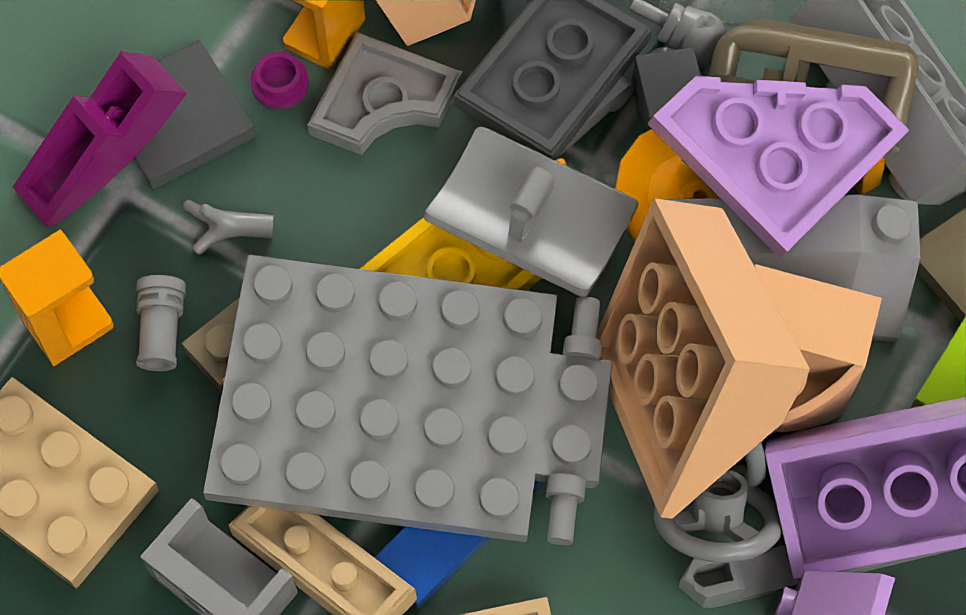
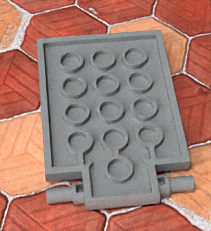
M248 255L203 493L205 499L526 543L534 481L546 482V498L551 500L547 542L562 546L572 545L577 504L584 502L585 489L596 487L600 480L612 372V361L600 360L602 342L596 338L600 301L593 297L576 298L572 333L564 339L563 355L553 354L550 351L557 295Z

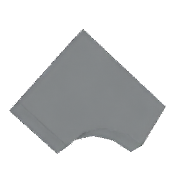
M356 32L307 124L308 133L310 136L363 155L376 138L394 128L416 124L440 128L454 100L453 95L463 82L462 71Z

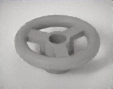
M731 470L724 473L694 499L693 511L679 512L674 518H661L656 506L653 512L656 529L670 546L685 555L704 561L730 563L758 557L771 549L782 534V526L775 500L761 488L748 486L743 476ZM746 502L756 508L764 519V525L760 532L743 522ZM706 530L715 534H724L735 542L719 543L696 538L686 533V531Z

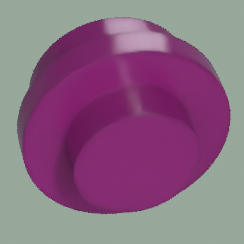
M273 52L265 55L258 61L251 73L250 84L254 97L262 105L272 109H286L298 104L305 97L309 89V77L305 66L294 56L285 52Z

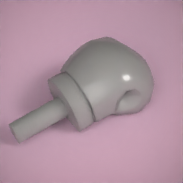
M633 0L629 8L630 11L661 26L656 39L666 43L668 48L678 50L693 47L698 68L711 66L713 52L718 40L726 33L725 26L720 18L711 12L689 6L684 8L676 2L669 14L643 0Z

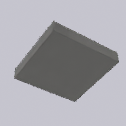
M200 40L158 60V63L187 94L164 125L134 157L135 162L152 190L257 137L254 124Z

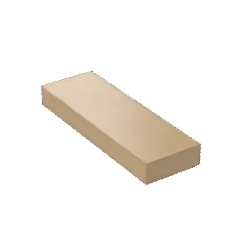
M247 506L229 524L233 537L275 570L279 571L283 568L290 573L299 589L333 615H403L417 600L415 588L319 515Z

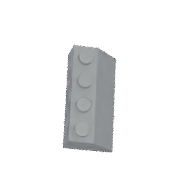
M807 0L788 18L792 24L900 42L910 46L918 56L919 68L905 125L909 131L900 139L897 145L900 147L898 153L888 151L883 156L885 164L891 171L888 178L894 190L904 200L918 201V204L941 205L966 193V88L904 0ZM819 65L830 80L827 83V88L838 89L841 85L866 86L883 103L888 77Z

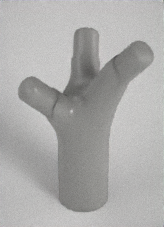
M192 200L185 201L183 205L185 211L209 225L207 233L192 246L198 255H201L212 244L231 237H273L274 215L219 210L208 204L199 205Z

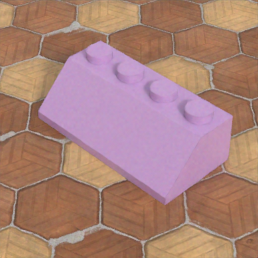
M966 397L767 437L765 456L793 579L802 578L805 570L835 572L966 547Z

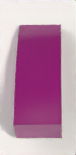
M120 51L90 97L73 96L13 185L14 190L46 227L56 226L109 183L144 148L164 125L187 93L152 55Z

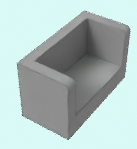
M190 499L140 556L149 575L199 615H280L298 593L294 578L283 568L277 573L212 524L208 520L203 506L194 499Z

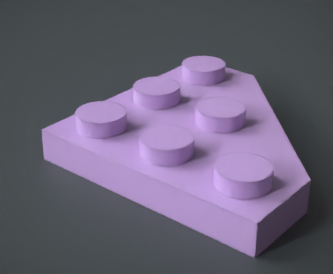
M695 76L647 123L779 258L790 250L909 131L866 86L841 85L838 89L806 87L804 82L756 80L754 84L721 82L720 77Z

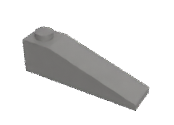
M844 195L790 250L779 258L721 198L665 199L723 208L754 267L757 264L882 298L872 340L896 342L900 338L921 258L918 201L866 195Z

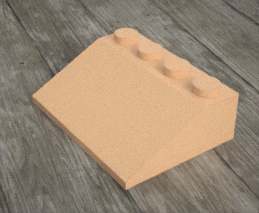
M654 198L598 328L596 338L602 342L600 360L612 361L609 396L661 518H674L784 422L796 396L801 394L805 388L810 368L723 208Z

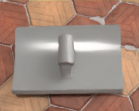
M478 127L475 129L452 174L432 203L427 207L424 220L578 296L586 297L613 256L639 204L635 198L486 127Z

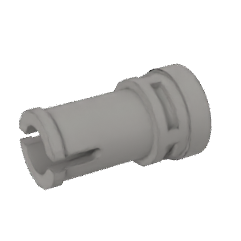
M148 275L137 280L136 311L141 316L137 366L142 369L169 371L176 368L178 318L183 315V302L186 295V283L179 278L168 275Z

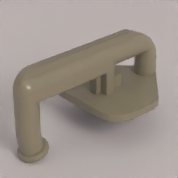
M759 19L744 23L727 31L718 40L713 52L708 77H720L721 82L754 84L756 81L735 77L741 50L787 58L785 71L765 68L762 80L806 83L810 63L888 77L883 104L904 125H906L919 68V59L916 52L910 46L900 42L769 19ZM899 141L889 151L898 153L900 147L897 146Z

